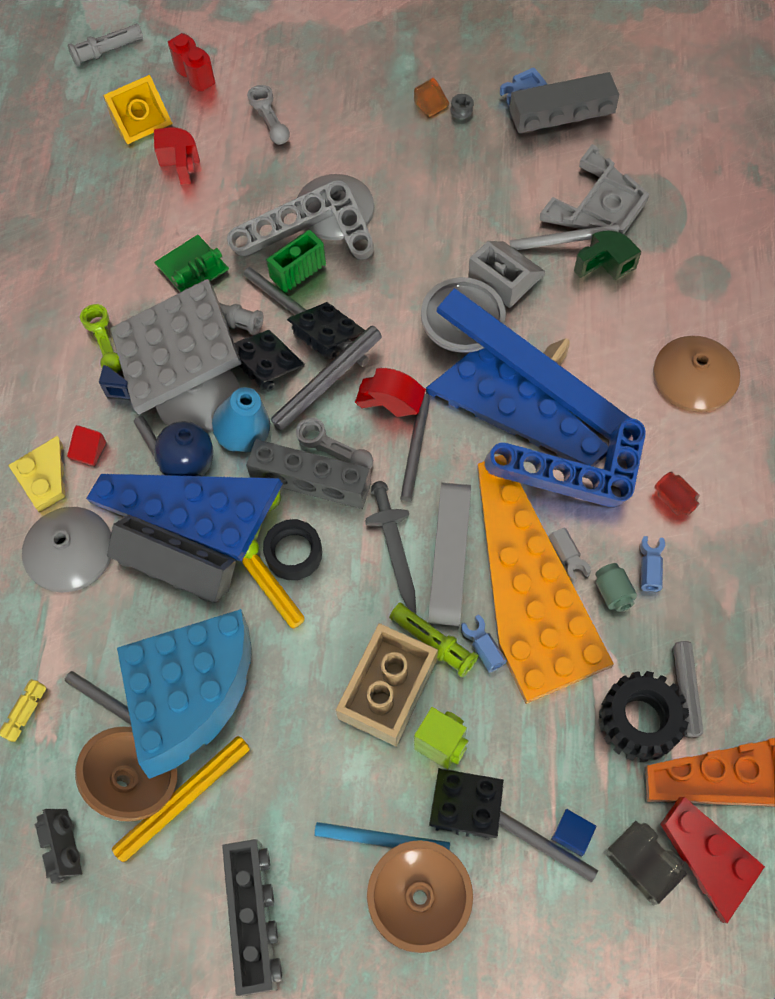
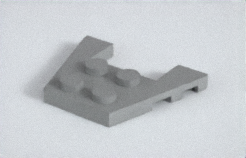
M592 144L581 158L579 167L599 176L600 178L578 208L552 197L540 213V220L578 229L618 224L619 233L625 234L648 201L649 193L629 175L621 174L614 167L615 163L610 158L605 159L599 154V149Z

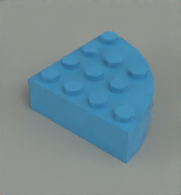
M241 609L117 648L138 764L149 779L170 771L190 759L189 755L194 753L203 744L207 745L233 715L244 693L247 683L246 676L249 664H251L252 648L249 628Z

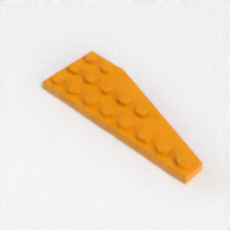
M503 455L494 457L498 464L507 465L506 458ZM485 461L478 463L477 471L487 541L491 588L493 591L498 647L506 658V664L527 704L612 668L614 663L521 484L490 474L485 468Z

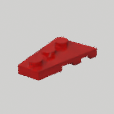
M679 797L660 825L681 859L688 864L698 880L696 883L703 894H707L716 909L715 913L720 921L728 923L765 866L685 797Z

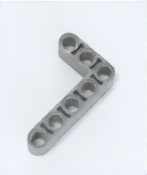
M340 180L332 181L234 227L227 236L228 245L236 254L248 256L331 216H335L347 245L355 258L360 260L368 259L374 251L372 237L348 185ZM340 190L346 193L342 201H334L332 199L336 191ZM313 202L321 203V208L316 213L308 211L309 205ZM287 214H296L297 218L294 223L289 225L284 223V218ZM346 216H356L357 222L353 226L344 225L343 220ZM271 225V233L267 236H261V227ZM247 236L246 245L240 248L236 247L237 238ZM358 240L368 241V247L364 251H357L354 248Z

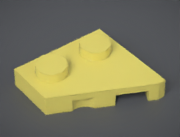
M58 436L8 465L39 513L65 498V484L62 481L64 464L61 460L63 444Z

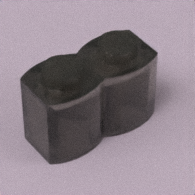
M634 821L603 852L652 905H658L687 875L686 871L682 868L684 862L673 850L668 849L666 851L656 841L659 838L657 833L644 822L640 824Z

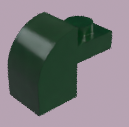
M609 230L596 232L592 235L590 247H584L577 254L574 272L581 278L603 266L612 278L617 280L637 268L642 251L631 239L622 233Z

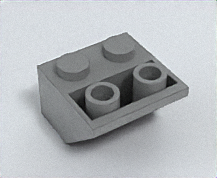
M487 241L469 259L468 278L482 281L492 287L499 294L504 305L509 308L545 275V270L504 241Z

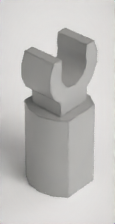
M562 528L552 532L548 538L562 565H566V572L572 584L577 579L573 572L575 569L582 570L585 577H589L591 567L586 561L579 558L581 554L568 530Z

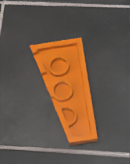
M775 738L757 743L743 744L725 750L711 751L693 757L688 756L647 765L645 767L647 802L675 803L679 797H685L694 804L775 807Z

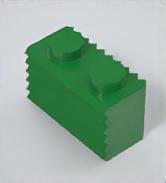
M310 229L266 259L270 279L284 293H288V290H292V287L301 284V281H305V278H309V275H313L314 272H318V269H322V266H326L324 243Z

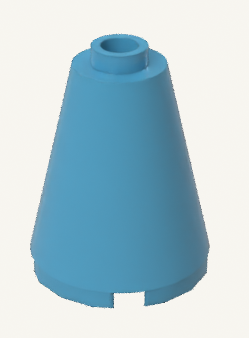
M247 387L234 391L219 405L213 415V434L220 445L233 452H251L256 439L265 441L270 431V419L259 394Z

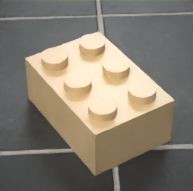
M379 623L336 708L338 719L397 747L437 662L438 649Z

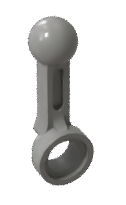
M266 85L252 87L247 94L249 104L258 110L259 115L264 118L270 129L269 135L272 142L278 145L285 144L290 137V132L284 124L279 122L271 108L274 99L272 89Z
M307 418L298 424L296 435L298 441L303 446L316 448L318 451H324L351 464L367 468L372 467L373 457L369 451L353 449L328 437L324 424L319 419ZM315 430L319 432V435L314 439L305 438L309 431Z

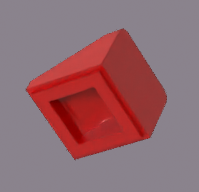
M76 425L73 430L67 457L68 459L95 467L107 442L102 433Z

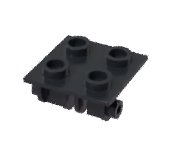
M328 302L287 319L292 324L293 334L301 338L307 345H310L312 349L317 350L325 359H334L338 354L336 345L352 339L365 331V329Z
M270 330L234 343L242 363L239 366L245 374H248L250 379H255L261 390L271 391L275 387L273 382L275 378L305 366V363Z
M438 768L429 826L436 827L435 831L440 829L452 832L454 830L456 831L455 835H459V831L466 832V837H469L471 833L473 836L485 837L486 840H489L490 837L497 838L504 779Z

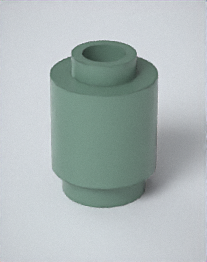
M617 563L605 565L595 573L597 577L596 584L609 609H616L618 612H622L634 605L637 593L625 570L620 568Z

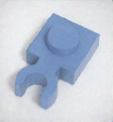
M533 67L513 76L512 83L502 84L499 94L502 96L509 93L506 103L510 104L512 92L547 85V82Z

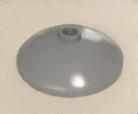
M329 174L318 177L306 184L298 194V197L332 181L340 180L348 185L366 226L373 216L374 201L370 190L360 180L348 175ZM340 190L336 191L332 199L334 201H342L346 193ZM311 203L308 211L310 213L318 212L321 208V203ZM348 215L344 218L343 224L353 226L357 222V217ZM331 216L305 229L306 231L310 229L321 239H345L335 216Z
M465 277L448 279L434 286L425 296L421 307V321L427 335L436 344L450 351L463 353L484 349L483 346L436 312L437 307L455 288L504 324L506 317L505 306L499 294L486 283Z
M228 370L199 384L195 388H191L157 405L156 409L160 418L167 426L174 422L187 421L201 426L209 433L213 431L212 419L216 409L234 391L239 389V384L233 372Z
M64 507L51 511L36 521L25 537L22 546L24 568L35 583L49 591L62 593L85 588L96 581L110 563L111 558L107 557L111 531L98 514L86 508ZM61 538H66L63 544H57Z

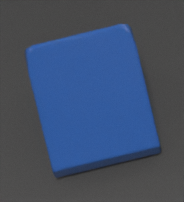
M566 809L551 840L582 857L597 826Z

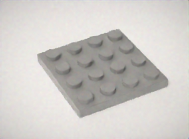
M209 279L110 328L124 378L128 381L127 388L133 409L138 414L242 364L213 285Z

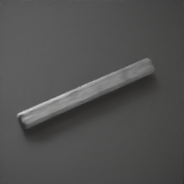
M373 325L368 327L272 416L273 424L278 429L284 430L382 338L380 331Z

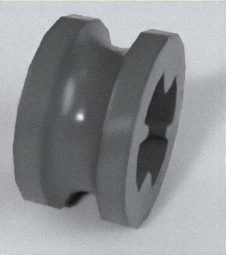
M467 94L455 95L451 100V114L458 119L468 118L473 112L474 101L472 97Z

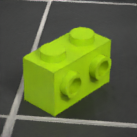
M431 707L414 735V750L447 770L452 762L458 765L467 750L466 746L469 742L465 738L467 727L463 726L464 721L452 712L446 711L443 714Z

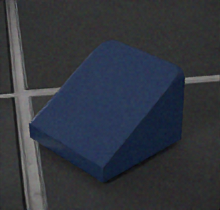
M103 365L99 384L105 396L130 399L127 388L128 381L108 366Z

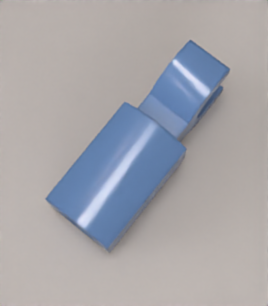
M644 536L640 543V550L644 555L641 561V589L643 591L658 592L663 588V558L660 555L665 548L664 538H659L657 548H651L648 545V536Z
M480 615L475 616V622L479 628L472 631L468 629L465 623H462L461 632L464 637L473 641L472 646L488 672H493L503 666L507 660L490 633L486 634L484 631L485 621Z

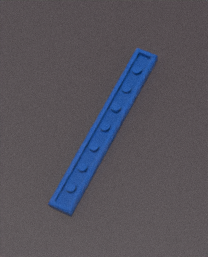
M454 288L437 307L436 312L608 440H610L612 432L623 421L631 418ZM623 430L625 438L629 439L631 433Z

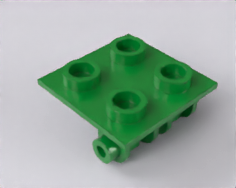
M198 234L154 262L179 292L206 279L212 281L229 270V267L220 259L222 254L219 249H211Z

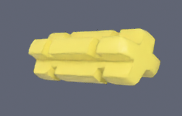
M31 679L24 688L26 693L20 695L7 717L10 720L2 725L0 736L11 742L17 740L22 732L19 730L21 725H26L38 704L36 703L37 698L41 699L46 691V687L36 680Z

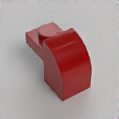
M181 128L154 129V150L159 166L176 165L180 184H191V173L195 172L194 163H200L193 136Z
M376 368L374 377L362 380L355 403L361 408L383 405L396 417L415 415L419 413L426 389L414 378L401 371L390 368Z

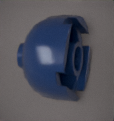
M174 422L165 427L157 436L154 448V459L159 466V470L163 475L198 476L200 474V476H203L212 465L214 450L211 438L201 426L193 422Z

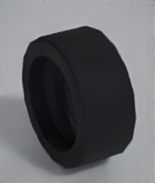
M288 519L275 524L267 532L263 541V553L269 569L276 576L286 580H301L310 576L318 568L322 559V545L316 529L309 523L298 519ZM290 535L305 537L311 545L309 557L297 565L281 563L275 555V547L282 538Z

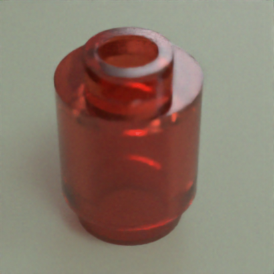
M672 471L664 475L654 486L658 491L657 496L677 516L683 513L688 516L700 504L697 501L700 494L679 474L675 475Z

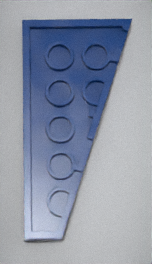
M486 348L469 352L426 387V394L433 397L437 395L449 401L448 404L456 408L460 406L474 413L476 418L514 436L518 434L529 439V443L537 447L541 445L556 452L560 458L594 467L607 455L608 445L567 408Z
M100 474L86 499L93 505L124 517L132 515L242 562L283 483L279 478Z

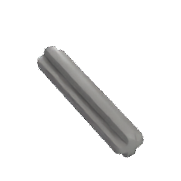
M680 641L675 643L673 650L679 696L683 694L686 702L682 705L683 708H689V716L685 719L689 724L684 735L686 737H699L703 734L693 648L691 642Z

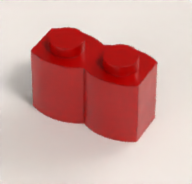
M181 33L168 41L175 70L178 74L188 79L192 88L202 92L215 84L209 55L203 49L196 47L195 41L189 35Z

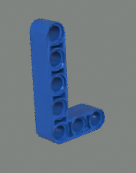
M629 418L623 421L611 434L604 469L502 442L496 444L485 458L484 465L490 474L500 478L607 507H617L632 497L634 493L646 430L644 425L637 419ZM623 430L631 433L633 441L625 438ZM494 455H503L506 458L507 465L498 464L494 459ZM617 458L624 459L627 469L620 467ZM524 462L532 463L536 472H527L523 466ZM553 470L561 471L564 481L556 480ZM582 477L588 478L592 482L593 489H588L583 485ZM612 485L620 489L621 497H617L612 493Z

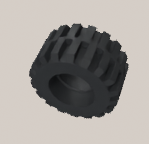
M637 671L632 672L630 677L626 675L621 677L608 691L599 711V718H602L599 724L601 732L605 731L607 734L604 738L607 744L613 742L616 746L613 750L618 754L622 751L627 753L626 759L632 761L635 757H639L640 762H647L650 758H653V760L661 758L680 742L689 722L685 721L689 716V708H683L682 706L686 702L684 695L678 696L676 694L678 687L674 683L671 686L665 683L667 678L663 675H660L658 679L653 678L654 672L646 671L641 676L640 672ZM633 701H642L651 705L659 715L660 729L653 733L637 730L627 719L626 704Z

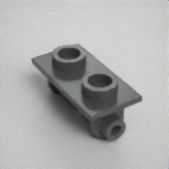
M67 809L42 810L43 814L36 817L37 823L34 825L37 830L40 848L51 846V851L42 855L46 878H50L51 884H55L65 880V876L82 875L80 855L76 849L72 832V821Z

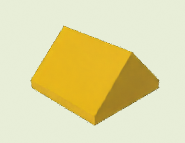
M150 75L103 95L111 120L126 144L154 133V129L165 128L173 124Z

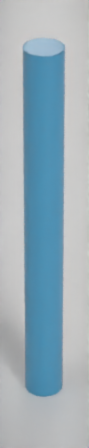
M317 822L314 835L319 837L391 848L405 842L421 840L434 842L448 850L450 849V842L320 822Z

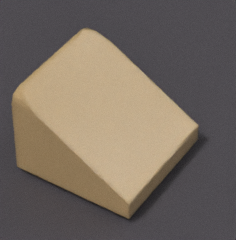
M565 338L549 345L543 353L561 365L567 357L570 340Z

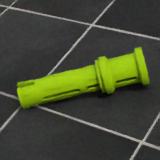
M401 602L395 606L389 616L391 620H394L424 644L438 649L437 660L440 662L444 660L458 671V676L461 678L471 670L479 657L476 652L470 653L458 644L456 637L450 635L446 637ZM410 621L415 623L429 635L427 636L426 634H424L422 631H420L418 628L412 625ZM453 653H455L463 660H459L457 657L453 655Z

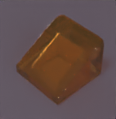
M431 78L414 89V102L428 117L449 106V102L435 78Z

